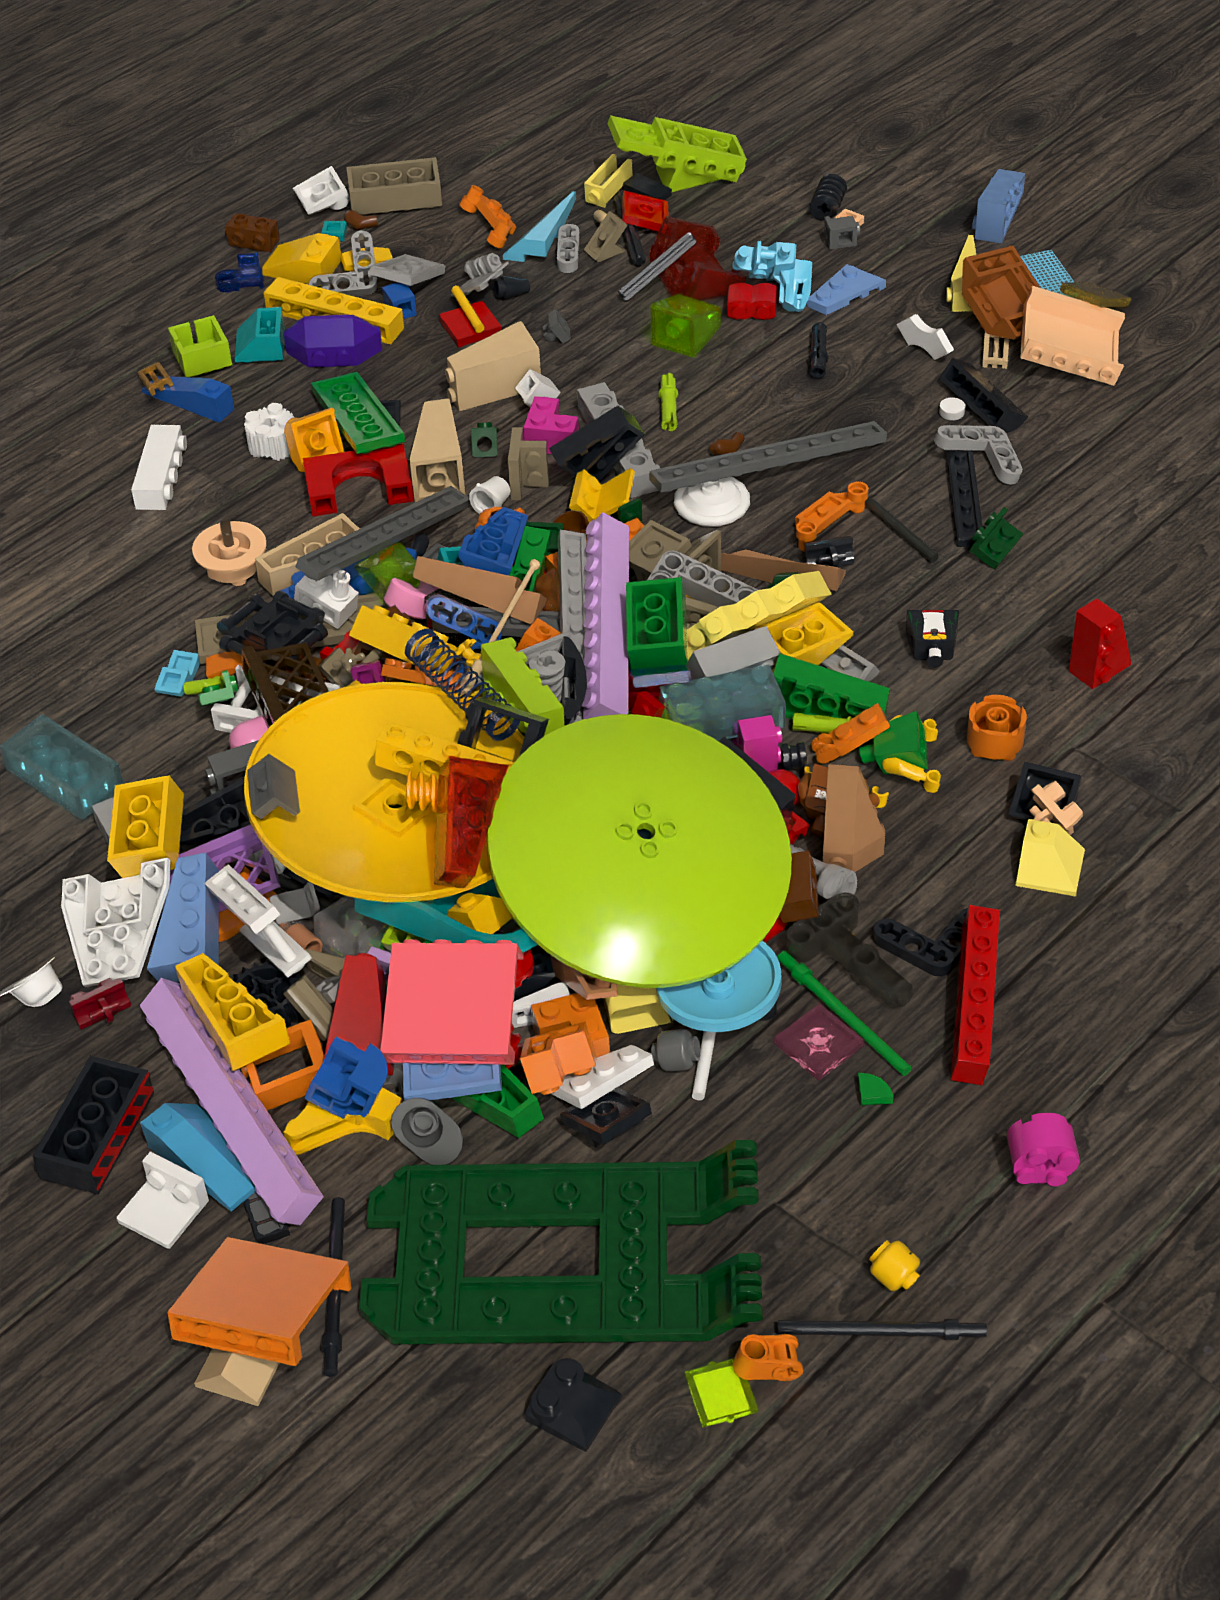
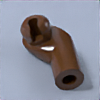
M353 210L347 211L344 215V220L347 224L356 230L378 226L376 215L364 217Z
M735 432L730 439H717L710 444V452L715 456L737 452L745 438L743 434Z

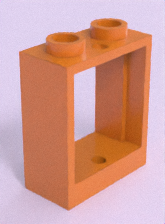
M311 1019L287 1028L290 1040L289 1045L241 1067L244 1077H250L251 1083L249 1084L267 1111L306 1096L311 1081L324 1061L325 1053ZM307 1046L313 1062L312 1066L262 1085L256 1065Z

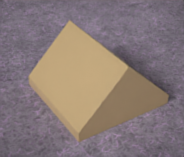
M212 1348L194 1384L197 1388L259 1406L279 1363Z

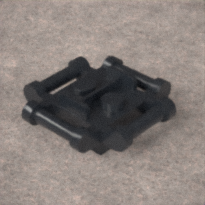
M277 591L273 596V600L269 603L265 602L260 595L255 593L247 599L245 605L228 619L223 618L217 623V629L224 635L219 642V647L226 652L232 651L242 656V647L253 645L255 652L307 643L310 648L314 643L322 641L328 636L327 629L321 624L324 620L325 612L317 607L311 608L291 599L283 591ZM253 611H256V612H257L254 616H252L249 620H247V621H246L243 625H241L239 628L236 627V625H238L242 620H244V619H245L248 615H250ZM299 614L306 617V619L299 618ZM301 654L291 655L290 658L298 661V657ZM272 659L262 661L273 667L277 663V661Z

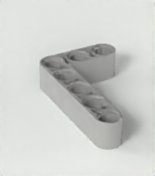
M678 551L665 552L647 579L656 580L682 577L685 595L717 607L736 604L758 590Z

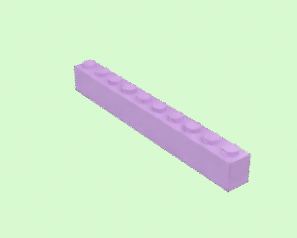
M603 512L596 520H592L586 529L587 545L585 551L587 552V563L585 565L586 600L584 603L586 615L584 621L585 639L583 642L585 658L583 662L587 676V689L582 704L584 707L583 719L604 715L628 714L626 582H629V526Z
M161 978L140 1004L141 1009L147 1016L146 1021L154 1027L159 1035L160 1043L168 1049L173 1057V1063L181 1069L186 1077L187 1085L195 1091L200 1099L199 1104L207 1110L213 1119L214 1127L221 1132L227 1141L228 1149L236 1155L241 1163L242 1171L254 1183L256 1193L264 1199L270 1208V1215L282 1224L301 1225L324 1196L258 1096L255 1095L254 1090L240 1069L232 1071L184 995L180 983Z

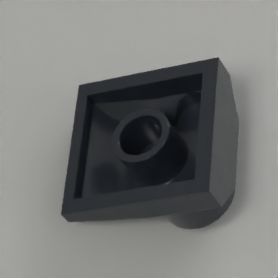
M1024 761L1008 816L1028 821V819L1033 820L1035 817L1030 812V809L1036 805L1041 812L1043 810L1033 800L1035 794L1032 792V789L1038 784L1043 788L1054 781L1065 792V797L1056 803L1062 810L1072 801L1075 802L1077 800L1082 776Z
M571 1358L560 1359L551 1366L533 1393L525 1413L526 1422L587 1452L622 1398V1394L584 1372L582 1365L578 1361Z

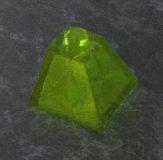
M399 541L354 565V569L384 603V596L393 578L409 583L413 587L420 584V580L413 577L416 560Z

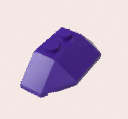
M355 315L304 316L284 331L286 353L307 367L357 366L382 351L380 327L373 326Z

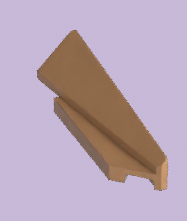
M746 549L732 554L721 553L722 571L772 583L774 576L778 573L819 571L827 587L837 591L846 574V570L838 567L794 562Z

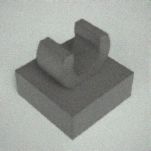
M557 309L548 313L549 322L543 326L546 332L543 336L548 342H552L557 337L563 344L569 341L571 335L570 326Z

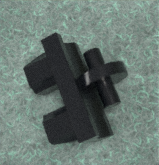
M851 536L804 543L805 558L808 564L838 567L854 563L853 538Z

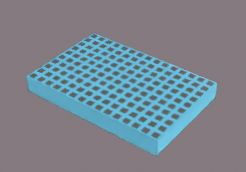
M1052 250L1020 256L1040 288L1072 298L1079 296L1080 289H1078Z

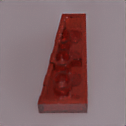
M449 756L440 767L438 776L434 885L464 889L475 877L486 842V834L493 819L496 801L499 799L503 778L509 765Z

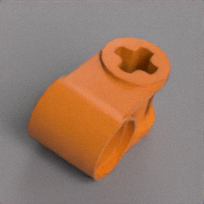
M790 1334L747 1335L741 1341L734 1357L732 1366L734 1372L744 1380L791 1381L797 1379L803 1374V1365L798 1361L796 1351L799 1345L798 1339Z

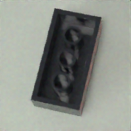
M90 1055L32 1156L40 1179L95 1194L100 1193L154 1095L148 1070Z

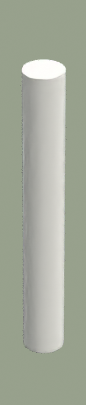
M703 1032L700 1059L697 1065L692 1098L700 1101L705 1097L716 1032Z

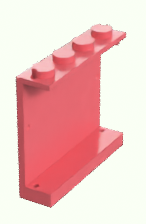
M412 939L404 940L403 943H392L380 1050L388 1063L514 1065L515 1051L510 1045L516 969L517 959H523L524 956L518 944L512 943L509 940H498L496 943H483L479 940L452 943L442 939L435 940L433 943H421Z

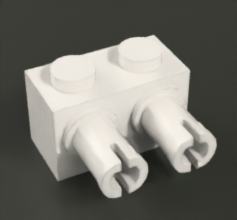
M339 570L333 573V577L329 575L317 582L305 575L295 585L294 600L308 607H317L325 612L324 621L339 629L357 610L359 592L349 585V573L345 574L344 570Z

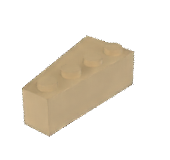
M342 513L256 557L258 582L274 596L275 592L292 585L291 577L294 573L300 571L295 567L298 558L360 528Z

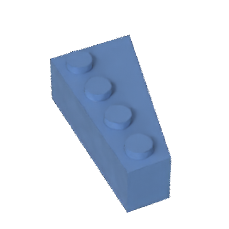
M206 852L177 858L147 970L157 981L163 978L179 982L175 966L201 953H204L219 965V899L204 884L218 873L219 869Z

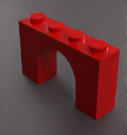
M403 443L390 448H378L367 454H357L355 451L303 458L312 517L338 513L335 497L337 487L345 480L359 476L372 477L382 482L389 505L414 501L412 481Z

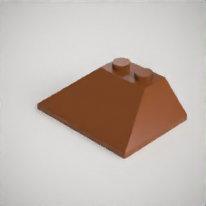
M1009 246L965 257L963 260L962 295L979 320L982 328L990 335L1013 340L1021 338L1024 303L1032 286L1038 288L1040 286L1015 247Z

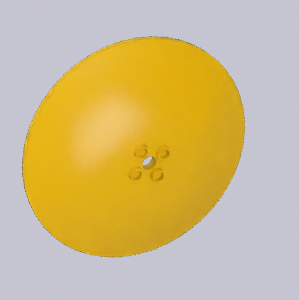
M377 682L347 686L323 693L297 705L282 715L267 729L254 747L247 763L244 777V799L246 811L255 833L267 850L292 872L315 885L349 897L382 902L426 901L452 896L486 883L493 878L487 852L488 819L492 804L468 796L467 805L461 815H457L455 806L452 807L449 814H446L443 804L440 805L437 812L432 811L431 803L428 804L425 811H421L418 801L413 809H409L405 800L408 776L375 765L376 739L388 721L458 743L459 736L463 730H466L468 719L465 718V712L446 693L442 692L441 688L405 682ZM454 693V697H458L459 693ZM465 697L460 698L459 702H463ZM471 702L465 704V708H468ZM487 710L485 713V717L489 715L492 711ZM502 717L494 728L503 724L506 719ZM488 718L483 720V724L487 723ZM508 721L503 727L493 731V735L503 733L511 723ZM481 728L476 749L515 762L519 758L525 737L516 729L508 738L495 741ZM268 754L295 771L300 813L296 816L280 806L276 807L262 819L252 814L247 770ZM398 804L402 806V807H400V808H391V807H389V805L395 806V805H398Z

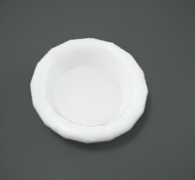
M734 477L723 478L716 482H705L693 487L679 488L674 494V507L678 514L688 522L703 527H720L731 524L743 517L750 506V493L745 485Z

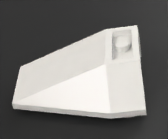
M169 858L141 863L140 875L102 883L89 874L63 879L61 908L83 986H96L108 978L112 980L118 978L127 980L140 977L169 890Z

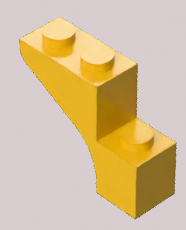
M382 1087L377 1100L364 1118L361 1115L351 1114L341 1118L308 1101L305 1109L296 1118L288 1122L283 1131L284 1137L296 1155L355 1132L372 1133L389 1140L394 1134L391 1126L392 1115L396 1107L404 1099Z

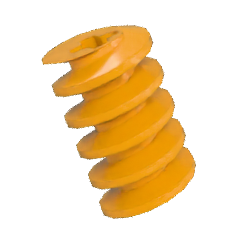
M409 770L405 794L408 808L413 809L418 801L421 811H425L428 804L431 803L432 811L437 812L440 805L443 804L446 814H449L452 807L455 806L457 815H461L467 805L470 778L468 777L464 786L461 785L459 776H456L453 783L449 784L448 776L443 775L440 783H438L435 773H432L428 781H425L423 772H419L416 780H413L411 770Z

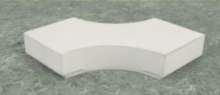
M918 314L897 324L908 346L918 345L924 348L934 360L954 350L943 329L929 327L921 320Z

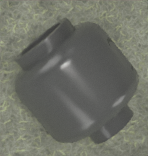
M686 1029L662 1031L658 1035L656 1043L652 1044V1058L654 1062L659 1063L664 1071L690 1070L694 1066L695 1061L700 1059L699 1040L697 1036H693Z

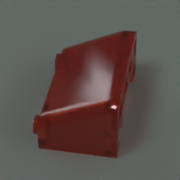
M665 217L650 250L651 263L688 232L697 241L692 248L659 275L677 303L692 304L728 295L730 285L745 283L747 277L742 270L724 271L715 258L714 253L720 245V238L713 226Z

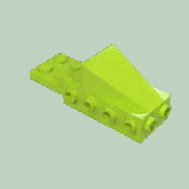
M610 115L607 124L617 148L625 152H639L644 156L652 155L662 184L672 188V192L721 179L737 182L740 174L744 172L747 158L736 135L658 117L654 118L651 125Z

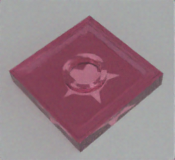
M819 1003L774 1038V1044L819 1081L864 1046V1039Z

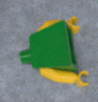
M917 711L903 716L897 715L888 721L890 724L889 729L874 737V744L860 747V756L864 764L877 761L882 772L886 775L904 776L916 782L922 780L924 781L923 787L927 792L935 793L938 791L941 779L939 771L929 770L927 773L924 772L925 769H928L926 741H935L939 732L936 729L937 724L933 719H927L922 723Z

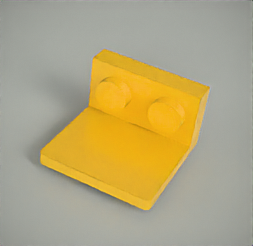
M630 468L601 485L595 477L583 469L576 475L569 508L582 511L587 516L589 523L592 520H596L602 512L607 515L615 513L620 506L629 502L635 471Z

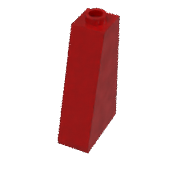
M359 953L357 956H345L324 1059L335 1037L351 1042L364 1052L370 1043L381 1050L386 986L384 970L377 958L371 954ZM387 1062V1075L393 1076L394 1063Z

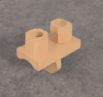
M1056 781L1043 788L1039 784L1032 789V792L1035 794L1033 800L1043 811L1041 812L1036 805L1030 809V812L1035 817L1033 820L1051 823V820L1053 823L1059 824L1069 835L1074 833L1073 826L1083 817V812L1078 805L1072 801L1062 810L1058 807L1056 803L1065 797V792Z

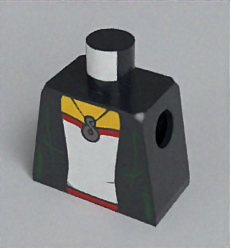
M907 610L905 631L914 659L926 660L927 665L933 668L940 667L943 664V660L953 659L958 633L959 610Z

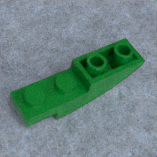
M529 526L524 527L514 567L511 568L509 576L517 577L523 581L530 568V561L533 559L538 560L540 567L533 572L524 589L526 591L538 593L546 566L545 558L551 539V530Z

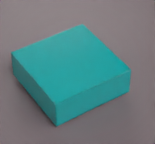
M324 221L321 234L339 237V241H345L348 229L347 222Z

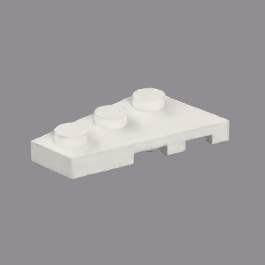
M629 1045L597 1057L596 1066L592 1067L590 1072L578 1076L573 1073L565 1075L563 1085L559 1086L560 1088L551 1094L582 1109L653 1066L652 1054L636 1046Z

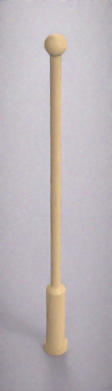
M533 559L530 561V568L489 642L496 641L533 572L539 569L540 562ZM481 656L471 666L473 671L477 672L479 676L482 672ZM471 674L466 675L464 681L462 682L461 686L457 688V690L468 681ZM476 679L467 684L461 692L462 695L474 686Z

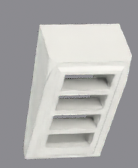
M560 982L514 1001L512 1014L514 1028L533 1025L531 1005L570 995L568 986L564 982Z

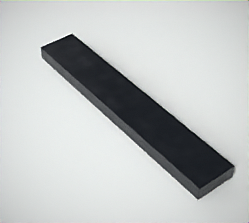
M946 450L957 547H972L975 543L972 537L981 526L983 527L973 450Z

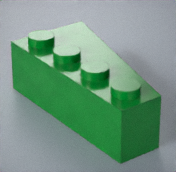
M501 1065V1091L451 1097L454 1101L517 1138L523 1136L544 1119L538 1099L505 1065Z

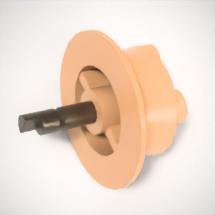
M226 515L220 523L210 526L197 536L192 546V552L196 562L207 569L210 579L241 586L257 571L255 558L264 554L267 543L265 535L258 527L246 522L230 521L229 516Z

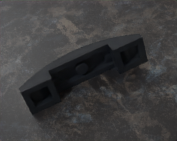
M564 636L558 652L565 659L563 677L568 678V698L565 697L562 704L564 707V725H568L576 721L583 704L587 689V676L579 650L570 637Z

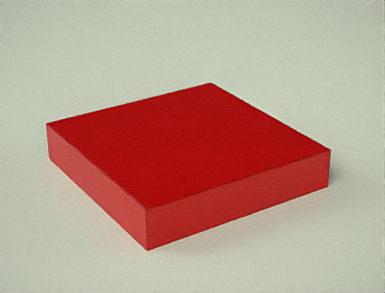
M624 190L622 196V220L627 224L666 233L669 226L668 201Z
M483 301L471 304L484 325V330L480 333L475 331L461 307L439 314L440 323L458 347L481 341L502 330V326Z

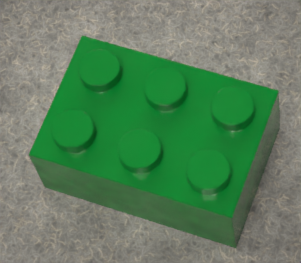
M682 577L626 582L627 652L632 670L688 665L686 597Z

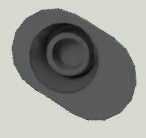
M411 1098L404 1100L396 1107L392 1115L391 1124L394 1134L418 1157L432 1165L449 1164L458 1157L463 1145L460 1127L436 1104L425 1098Z

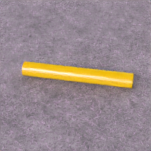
M454 286L451 289L454 297L477 333L482 332L484 325L461 288Z

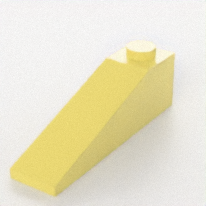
M968 235L951 277V287L946 288V302H951L952 312L972 311L962 295V273L965 257L976 255L973 235Z

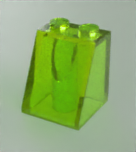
M680 294L659 300L650 305L652 345L695 358L721 327L720 306Z

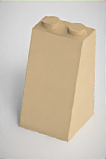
M522 321L447 357L448 368L445 369V375L450 384V388L447 389V395L450 402H454L457 409L462 411L519 395L515 387L529 369L541 374L539 348Z
M449 398L424 402L409 458L414 502H418L449 486L465 494L462 458Z

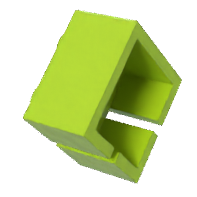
M214 315L193 321L197 338L196 344L193 343L189 322L168 328L172 351L185 377L198 376L202 373L220 370L232 365L228 340Z

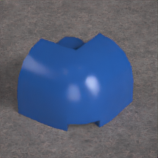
M335 1037L321 1067L311 1081L304 1099L341 1118H345L347 1114L361 1115L364 1118L370 1112L385 1083L388 1074L387 1061L382 1052L371 1043L364 1052L351 1042Z

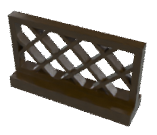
M307 643L255 652L253 645L242 647V670L267 728L282 715L296 707L300 701L305 702L313 698L306 695L310 689L321 694L329 692ZM302 653L304 655L301 662L290 658L291 655ZM272 659L277 661V663L273 667L262 661ZM285 664L295 669L292 673L281 670V667ZM301 671H304L313 676L307 680L298 675ZM274 676H277L286 681L280 685L271 680ZM292 682L303 686L300 692L288 687ZM282 695L294 698L290 704L279 700Z

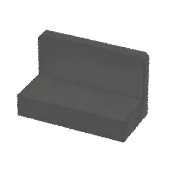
M268 754L247 770L252 814L262 819L278 806L294 816L300 813L295 771L291 767Z

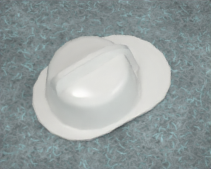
M55 957L38 971L0 991V996L9 992L22 1003L31 1007H38L48 1003L62 991V984L50 964Z

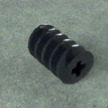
M828 174L820 179L809 209L816 219L820 221L825 220V217H833L839 211L847 191V183L841 176Z

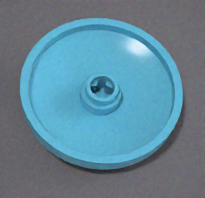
M762 941L748 956L720 974L682 986L656 988L657 996L663 1009L682 1025L706 1032L732 1031L756 1022L772 1009L781 991V968L773 950Z

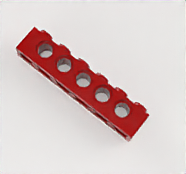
M969 905L962 926L951 1080L983 1085L990 1066L1000 910Z

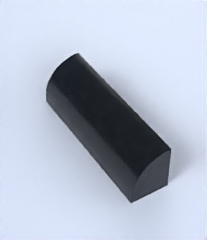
M952 358L939 378L989 426L999 427L1005 433H1008L1020 427L1028 418L1020 408L970 363Z

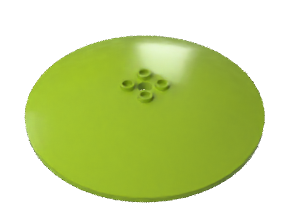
M633 714L597 716L565 725L547 734L522 753L509 768L496 792L488 819L487 852L491 874L506 908L517 924L534 942L562 963L581 973L619 985L641 988L682 986L705 980L729 969L748 956L764 940L774 926L789 890L792 856L786 824L775 799L760 777L743 759L716 739L689 726L659 717ZM640 829L649 830L653 837L651 839H643L638 835L637 831Z

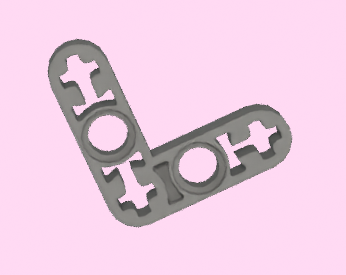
M360 230L352 235L351 243L355 272L314 276L310 280L309 285L315 287L322 285L323 289L330 290V283H332L333 290L331 291L350 296L374 293L378 284L377 276L370 275V266L375 264L371 234ZM360 240H364L365 250L361 251ZM364 258L369 259L371 261V263L365 267H362L358 264V262ZM368 274L369 285L365 286L364 275ZM341 281H346L350 285L346 289H340L337 287V284Z
M943 425L938 428L934 439L938 447L944 450H984L1000 481L1006 484H1016L1023 469L1004 430L996 426Z

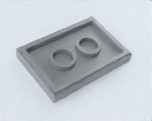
M407 254L370 266V275L410 286L445 274L444 264Z

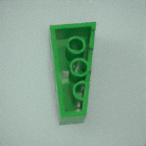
M779 653L773 674L772 716L793 719L796 712L847 719L848 716L856 717L864 710L878 703L887 717L890 688Z

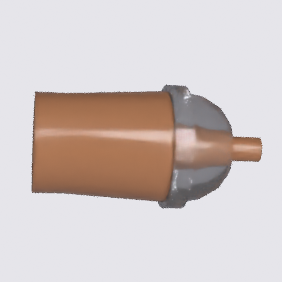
M292 920L279 925L304 950L322 951V941L309 931L301 921Z

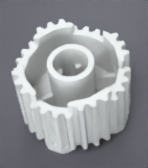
M271 403L267 408L263 407L262 410L250 411L245 415L244 426L248 449L253 457L260 458L261 455V457L266 456L268 458L271 456L273 460L277 461L289 457L290 452L284 428L287 421L294 418L290 411H286L285 408L283 409L281 404Z

